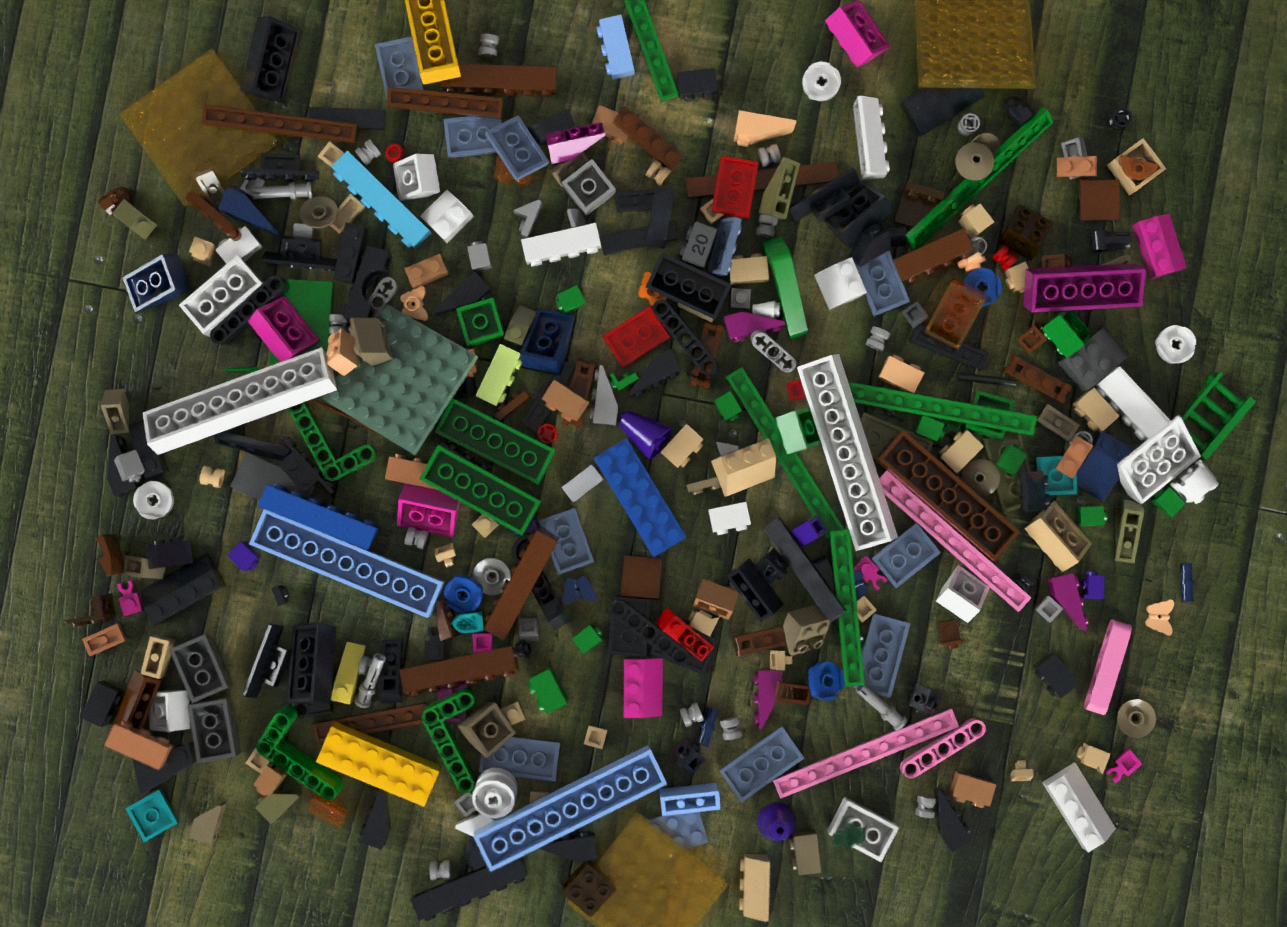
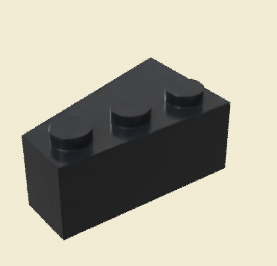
M194 742L173 746L164 766L159 770L133 759L140 795L197 762Z

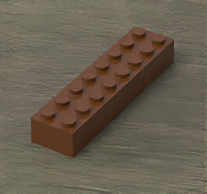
M904 430L899 431L876 457L875 461L891 473L989 560L996 561L1020 533L1016 527Z

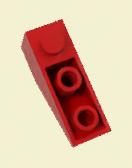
M668 608L655 621L666 634L701 662L714 648Z

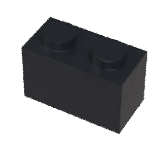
M715 68L677 72L679 100L684 99V101L688 102L698 97L712 99L717 95L718 88Z
M182 537L170 539V543H165V540L153 541V545L146 546L149 569L193 563L190 540L182 541Z
M1050 652L1033 665L1036 670L1034 674L1041 682L1044 680L1047 684L1046 690L1052 697L1056 696L1061 699L1079 685L1055 653Z
M105 681L96 682L80 718L99 727L110 724L115 716L113 713L115 707H118L122 701L123 696L121 694L123 690Z

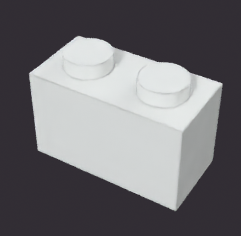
M246 226L237 228L242 234L240 240L224 239L218 244L219 247L215 249L226 264L237 255L245 262L264 247Z
M746 502L708 510L712 532H717V535L729 533L728 529L736 528V531L745 530L747 525H751Z

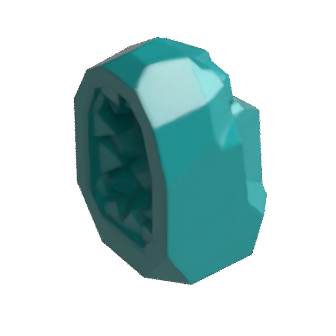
M482 611L459 614L452 620L453 627L460 633L484 631Z

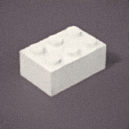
M844 797L827 832L830 836L882 862L899 827L887 818Z

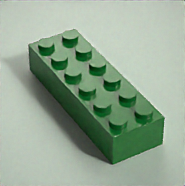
M453 398L449 402L435 430V433L538 485L542 481L556 453L555 449Z
M440 445L435 449L419 478L423 482L522 536L525 534L542 503L539 499Z

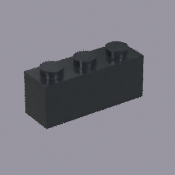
M345 223L333 279L336 281L354 285L355 272L360 268L361 254L364 251L368 229L365 226Z
M750 558L738 565L726 576L760 622L775 614L784 605L763 575L755 568Z

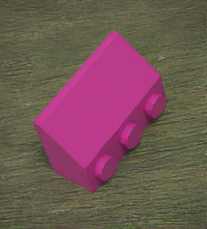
M860 0L839 7L825 20L829 30L834 33L840 46L845 49L851 62L856 67L867 64L891 47Z
M1170 214L1155 216L1132 225L1149 280L1187 268Z
M285 296L258 308L248 320L249 324L280 362L304 354L320 341Z
M404 483L398 499L397 526L405 528L412 526L419 531L426 530L429 533L453 538L460 501L439 490Z
M624 658V718L662 716L663 659Z

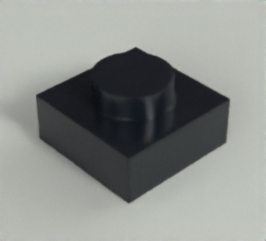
M278 585L271 588L278 606L289 603L288 598H290L286 587L283 588V585Z

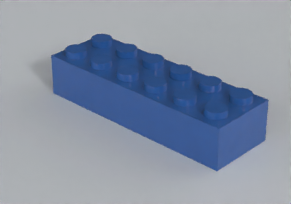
M627 438L594 457V460L653 557L686 538V535Z
M273 483L272 485H266L258 507L363 549H372L380 529L376 526V522L369 519L359 520V515L351 512L341 513V508L331 504L326 507L322 505L323 501L313 497H309L308 500L304 498L305 494L295 490L288 492L286 491L287 487L281 484Z

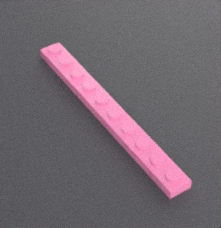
M886 470L879 477L885 496L918 523L919 526L1012 608L1019 612L1026 605L1031 597L891 473Z
M949 708L907 725L898 731H892L774 779L773 782L781 799L958 728L959 725L953 710Z

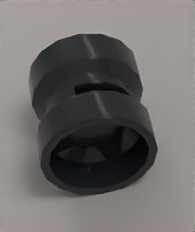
M1118 108L1108 118L1110 128L1115 131L1122 130L1130 124L1132 114L1126 108Z

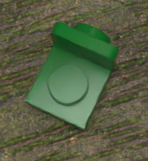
M612 372L609 374L611 379L608 381L614 390L617 388L620 392L637 382L639 378L635 372L633 374L628 372L620 377L621 381L618 382Z

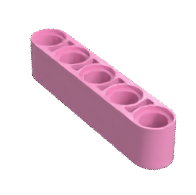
M1114 619L1109 622L1085 699L1084 709L1102 715L1106 714L1131 635L1132 625Z
M977 718L968 719L960 724L958 728L950 730L905 758L900 764L901 772L908 778L919 776L983 736L986 731L985 724ZM974 723H979V730L977 732L971 731V726ZM958 733L963 734L961 742H955V736ZM942 743H946V751L942 753L939 752V745ZM929 753L931 756L930 760L926 763L922 762V756ZM914 764V770L907 773L905 771L906 766Z

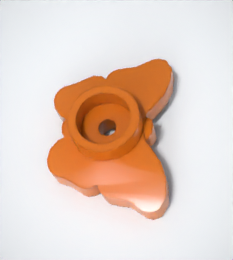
M645 272L639 289V296L647 298L651 306L657 300H666L667 297L656 292L652 293V290L645 288L651 276L650 272Z

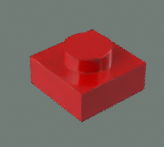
M801 379L786 383L790 402L807 398Z

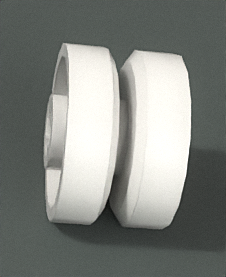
M502 768L484 770L478 776L472 795V803L475 809L481 815L488 818L506 816L511 812L515 804L517 795V781L509 771Z

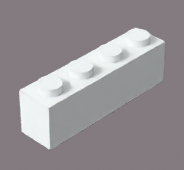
M596 223L521 239L527 265L531 264V266H539L542 264V261L550 260V262L560 261L561 257L568 256V258L580 256L579 253L586 251L587 254L596 253L601 248Z

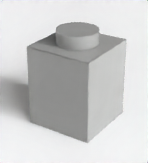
M482 241L471 243L472 246L467 248L473 272L492 268L488 245Z
M136 450L118 455L114 459L122 481H136L145 472Z

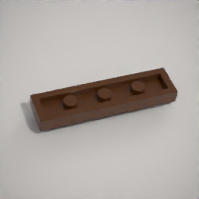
M626 106L621 109L613 120V124L654 159L658 160L665 168H669L672 171L683 157Z

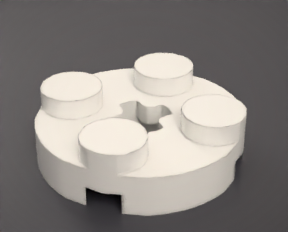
M827 62L812 64L806 70L802 79L805 93L810 99L816 101L831 99L837 94L841 85L839 71ZM819 77L827 81V83H824V86L817 84L816 81L819 80Z
M1173 325L1160 332L1155 340V345L1159 356L1169 364H1179L1193 356L1196 338L1190 329ZM1173 340L1180 341L1178 350L1172 347Z
M146 482L136 490L133 499L134 506L144 518L160 519L166 517L174 504L173 491L162 482ZM154 495L158 499V503H155V506L149 501V498L154 497Z

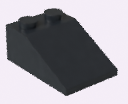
M1044 471L1019 473L1022 511L1046 510V506H1050L1049 494H1045V487L1048 486V476L1044 475Z

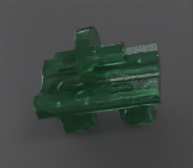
M853 822L847 823L844 828L837 829L836 833L832 835L834 847L844 846L845 851L851 850L855 844L863 843L867 837L865 829L860 826L854 827Z

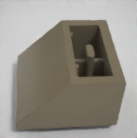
M379 318L350 319L351 326H349V331L355 340L353 348L356 355L362 357L363 361H366L371 366L393 359L385 324Z
M817 604L788 612L783 629L791 656L818 649L823 645L830 622Z

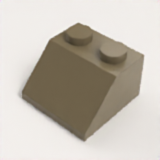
M495 702L483 703L457 725L467 741L486 758L516 734Z

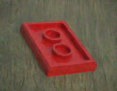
M721 155L711 212L749 219L759 162Z
M651 306L602 336L622 369L671 338L661 321L654 314Z

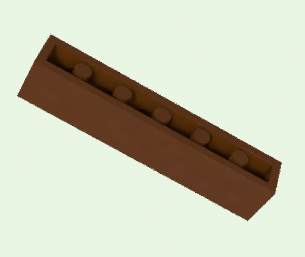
M458 64L461 77L441 81V88L446 93L457 94L458 91L474 95L476 92H484L485 95L503 93L506 96L522 93L523 96L541 94L543 97H551L552 94H557L556 67Z
M540 526L537 531L533 530L528 538V541H530L528 548L523 547L519 555L522 558L519 565L515 563L510 572L513 575L511 580L506 579L501 588L504 593L501 597L497 596L492 605L495 607L493 613L489 612L484 620V623H486L485 631L505 640L560 537Z
M509 646L400 670L403 693L410 695V697L420 696L421 692L424 691L435 693L439 692L440 688L443 687L454 689L459 687L458 684L462 683L472 685L481 679H484V681L495 680L496 676L503 675V677L514 676V672L520 670L516 648Z

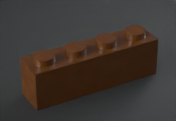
M963 228L894 259L893 262L902 282L907 281V283L918 280V275L925 273V275L936 272L935 268L943 265L944 268L953 264V260L961 257L962 260L971 256V252L975 249L967 230Z
M134 670L110 732L114 724L119 721L130 722L133 724V728L138 730L143 728L161 680L140 674L141 671Z

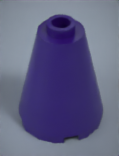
M632 411L623 412L618 419L619 427L641 452L651 460L658 456L663 450L662 445L664 442L667 443L672 435L673 429L668 425Z
M773 802L761 809L757 825L760 833L766 839L777 842L791 836L795 829L796 819L793 811L787 805Z

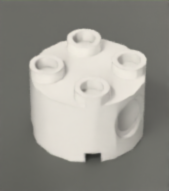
M1201 460L1194 461V465L1188 466L1172 479L1173 482H1170V485L1186 503L1194 501L1197 504L1205 498L1204 495L1209 490L1215 489L1219 484L1216 481V477Z

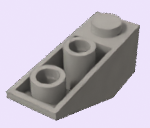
M600 365L599 370L596 369L594 381H598L597 389L593 388L592 400L596 401L595 408L591 407L590 419H593V424L616 426L618 405L605 370Z

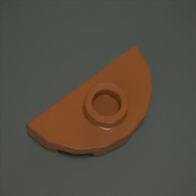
M1124 155L1120 156L1119 161L1122 170L1126 173L1125 175L1133 180H1143L1150 177L1159 166L1155 163Z

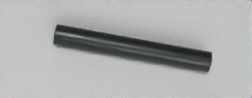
M958 373L959 381L1016 386V379Z

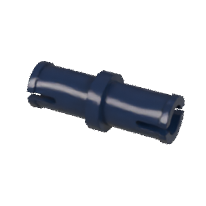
M1180 563V581L1178 582L1181 585V602H1194L1193 585L1195 581L1192 580V563Z
M707 707L704 721L700 725L702 728L697 742L698 745L709 747L712 732L716 728L714 724L719 710Z

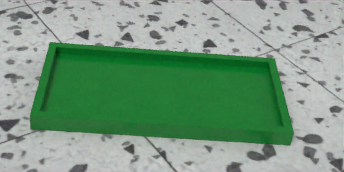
M286 279L289 283V289L283 296L286 297L320 340L307 352L322 347L327 353L328 338L330 336L328 333L329 327H331L329 315L332 314L334 283ZM280 280L275 283L276 290L281 286ZM270 350L269 366L280 363Z

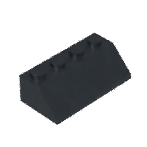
M271 16L257 17L240 87L241 92L254 97L284 103L301 29Z
M966 60L905 98L900 106L921 137L979 101L985 95L977 72L969 60Z
M661 252L645 288L715 320L731 288V284Z
M206 553L193 560V563L186 564L163 577V579L142 589L140 593L144 610L152 624L157 625L226 587V584L211 557Z
M321 623L293 626L286 703L308 705L331 704L336 640L335 626Z

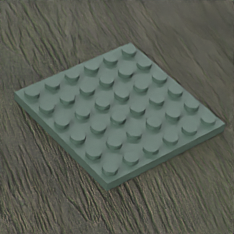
M386 304L377 318L385 324L393 359L371 366L358 355L357 366L345 376L339 373L335 378L337 390L325 394L322 399L416 455L478 359V356Z

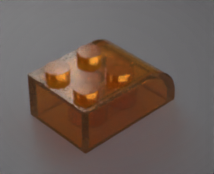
M953 278L924 332L959 350L988 295Z

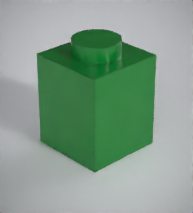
M578 285L557 294L559 300L555 301L559 310H564L566 314L586 305Z
M731 391L713 401L724 421L729 419L732 422L740 417L739 413L742 410Z
M922 415L916 425L914 434L938 442V439L941 440L944 436L945 429L943 427L945 424Z
M1016 444L1013 446L1007 445L995 465L1008 474L1015 475L1027 454L1023 453L1024 449Z
M1170 487L1161 488L1154 494V498L1151 500L1166 517H1173L1186 504Z
M1104 506L1076 507L1077 526L1105 525L1104 521L1107 520V512L1104 510Z
M590 624L575 635L572 640L581 652L585 654L602 640L601 635L603 633L597 625L593 627Z

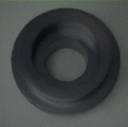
M522 639L519 643H516L515 648L518 657L526 659L529 658L531 653V646L529 642Z

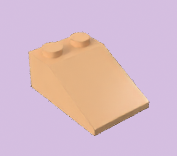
M739 111L733 142H737L739 146L747 147L748 144L753 145L793 133L796 120Z

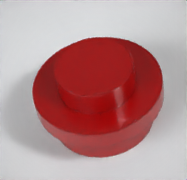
M390 144L385 150V156L388 161L396 163L404 158V150L399 144Z

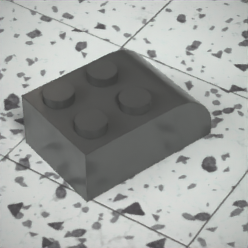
M1102 326L1093 333L1092 337L1083 347L1068 358L1064 357L1058 363L1083 392L1089 390L1121 364L1128 355L1107 329Z
M204 634L169 649L192 703L233 686L219 650L210 635Z
M228 698L188 705L197 763L235 757L241 754L234 709Z

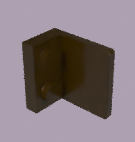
M908 181L904 186L894 221L902 225L914 227L943 200L945 192Z
M1019 204L998 242L1002 245L1006 244L1011 250L1032 260L1042 247L1052 222Z
M112 594L92 596L91 610L95 616L64 620L65 624L71 623L72 627L90 624V621L91 624L108 622L109 617L115 616Z
M583 861L561 885L562 894L586 915L592 917L616 891V887L594 869L591 861Z

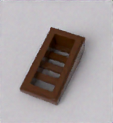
M446 599L436 601L440 641L449 640L461 634L453 627L452 620L455 616L453 610L447 605L448 601Z
M777 681L774 700L809 705L811 694L809 685ZM782 686H784L782 697H780ZM789 687L788 697H786L787 688Z

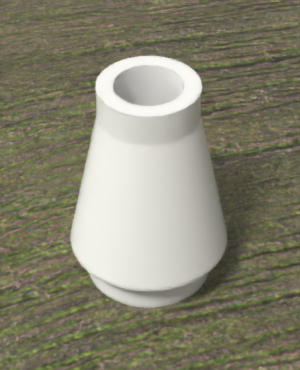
M771 301L753 304V314L772 319L780 318V303Z

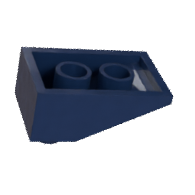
M237 187L233 189L226 188L218 207L219 210L230 217L280 237V231L254 201L249 198V194Z
M162 254L122 277L135 313L175 299L191 290L179 255Z
M538 308L520 352L523 367L560 374L566 358L575 316Z
M1102 431L1096 433L1093 439V447L1076 474L1078 488L1104 501L1120 478L1117 464L1135 449Z

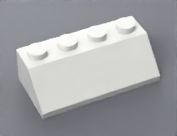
M858 96L853 104L861 178L862 180L885 178L887 172H889V161H885L887 143L886 141L883 142L882 135L885 134V125L881 123L880 118L883 115L882 104H879L878 98Z
M237 255L180 303L179 306L204 335L210 337L212 329L261 286L263 281Z
M1121 367L1114 368L1094 385L1098 393L1122 416L1121 420L1135 430L1134 433L1140 440L1147 441L1171 421Z
M1075 762L1042 782L1081 847L1088 853L1105 843L1115 831L1114 824Z

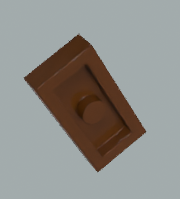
M518 391L511 397L512 401L509 404L503 403L496 409L497 413L495 416L500 422L530 399V396L525 391L522 393Z

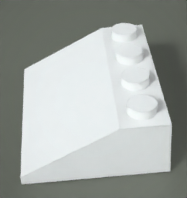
M1176 416L1117 464L1120 482L1127 495L1140 504H1143L1201 457L1180 416Z

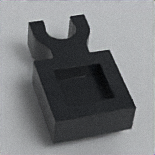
M428 627L430 641H425L424 660L444 661L445 641H440L439 633L434 635L432 627Z

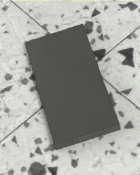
M246 452L230 487L258 500H261L266 485H272L273 483L287 487L286 491L288 492L295 490L303 493L279 466ZM317 484L304 493V498L309 500Z

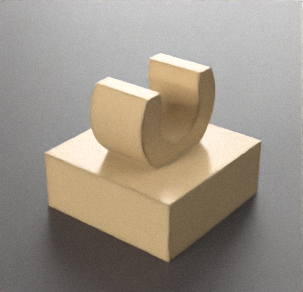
M453 543L435 549L437 562L444 560L446 567L454 565L453 557L456 556V549Z
M770 650V669L785 670V664H792V656L785 655V651Z
M1025 760L1017 761L1015 763L1016 770L1010 773L1011 781H1030L1034 777L1033 769H1026Z

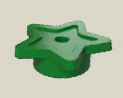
M941 419L945 423V433L949 431L958 433L960 426L963 424L962 422L954 421L955 423L952 425V420Z

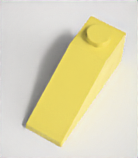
M352 642L346 643L333 687L332 701L351 704L354 701L359 679V666L361 658L365 653V645Z

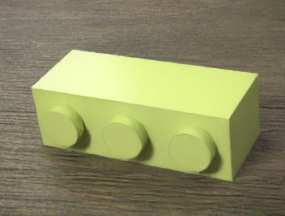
M499 345L476 397L497 407L499 404L504 403L507 397L505 391L508 386H512L515 380L513 374L522 365L519 352L504 345Z

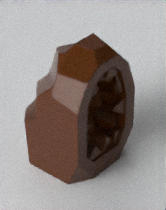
M118 187L109 191L97 202L110 216L115 217L112 213L123 199L130 203L131 192L126 187Z

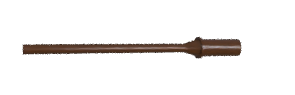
M314 398L309 400L337 414H340L352 421H355L357 424L361 426V428L363 427L369 431H372L380 435L376 431L372 430L371 428L367 427L366 425L362 424L361 422L357 421L356 419L352 418L351 416L334 407H331Z

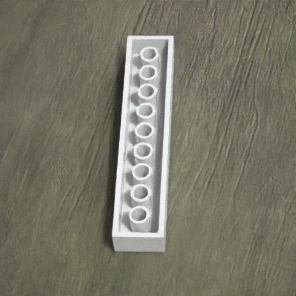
M321 347L143 412L147 445L159 455L336 391L337 386L333 368L326 364V352Z
M830 355L797 367L855 550H862L898 538L840 355Z

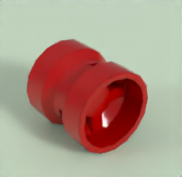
M1006 244L992 256L995 262H1000L1001 268L1004 271L1019 259L1016 254L1009 252L1010 248Z
M544 424L538 430V437L542 442L551 444L556 441L558 432L551 424Z

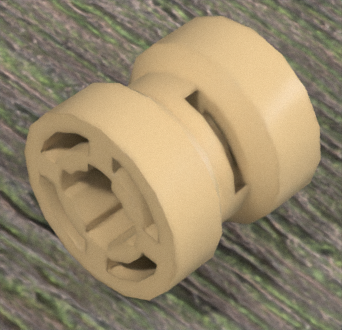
M655 160L646 172V176L650 179H655L656 183L662 186L672 171L669 168H664L658 160Z
M203 466L200 474V484H212L213 487L220 488L224 481V469L217 468L215 470L210 466Z

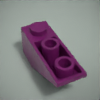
M602 122L546 134L552 164L572 160L604 137L605 133Z
M746 312L724 316L723 318L729 341L734 340V343L745 340V336L751 335L755 330H770L771 333L781 331L782 327L786 325L785 321Z
M1066 573L1048 577L1051 597L1063 608V611L1080 630H1087L1088 619L1086 614H1083L1082 606H1084V601L1078 593L1079 580L1077 576H1074V573Z
M757 669V674H754V685H757L758 693H754V705H758V712H754V724H758L759 729L763 728L776 703L774 700L777 681H782V670Z

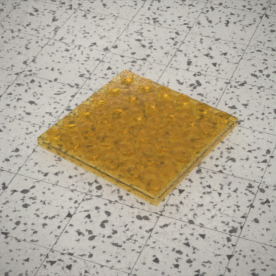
M914 0L918 87L1035 89L1036 74L1029 0Z
M213 49L207 51L119 113L186 208L191 205L186 200L188 192L193 191L200 197L205 195L195 179V174L213 167L222 183L258 158L261 153H265L279 143L272 133L209 126L201 123L204 104L257 111L246 94L240 91V86Z
M636 812L594 866L595 870L616 887V891L592 917L586 915L572 901L568 900L566 904L595 927H696L729 885V882L684 847L676 843L662 830H659L640 813Z

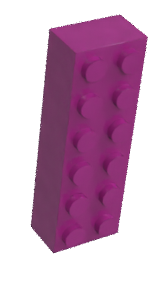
M1137 263L1026 269L1023 306L1030 312L1142 307L1146 269Z

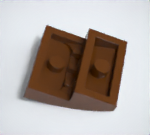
M1080 180L1078 196L1080 200L1079 220H1119V180Z
M103 534L95 538L105 555L98 560L107 576L122 574L123 558L115 535Z
M624 555L620 597L659 600L662 559Z

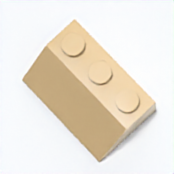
M769 439L711 461L725 497L775 478L776 455Z
M1055 500L1050 503V506L1046 507V510H1042L1024 528L1062 572L1077 564L1092 545L1091 541Z
M744 854V859L740 860V871H744L743 879H740V891H743V898H739V910H743L745 917L768 921L770 879L768 855Z

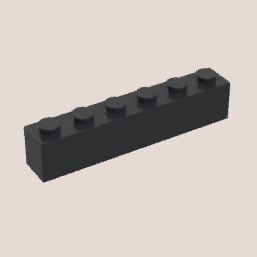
M522 856L491 872L488 866L485 865L475 871H470L417 893L410 900L418 920L425 919V921H429L436 917L435 914L443 912V914L449 913L454 910L453 907L459 904L461 907L472 902L471 899L476 897L479 899L485 898L490 895V891L496 889L498 892L507 888V884L523 882L528 875V870Z

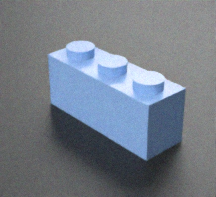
M622 15L600 19V26L596 28L598 37L603 38L604 42L601 45L602 54L607 56L608 63H605L607 75L611 74L612 80L635 75Z
M717 783L659 789L662 816L720 809Z

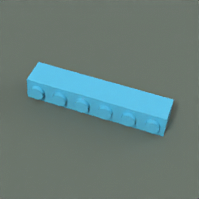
M348 151L332 166L335 171L333 175L340 182L345 180L349 184L347 188L354 195L358 193L362 197L360 201L368 209L372 207L376 211L374 215L381 222L386 220L390 224L388 228L395 235L399 233L403 237L401 241L408 248L412 246L417 249L432 234Z

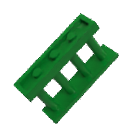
M1222 372L1211 373L1205 379L1206 384L1179 415L1183 422L1190 416L1210 433L1211 437L1209 440L1202 442L1188 430L1201 455L1198 458L1201 461L1207 460L1256 402L1252 397L1239 398L1219 381L1223 376ZM1213 386L1234 403L1235 409L1231 413H1227L1207 396V393ZM1201 401L1222 418L1223 423L1219 428H1215L1194 410Z

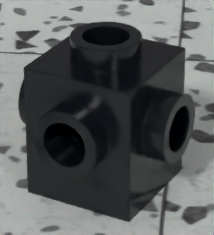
M773 548L762 557L755 568L772 583L776 579L781 580L787 574L786 569L789 564Z
M916 683L909 705L915 708L914 712L925 716L926 712L934 715L939 706L942 693Z
M684 739L672 751L676 757L674 760L676 764L682 769L685 767L692 774L706 761L700 754L701 748L694 741L690 743Z

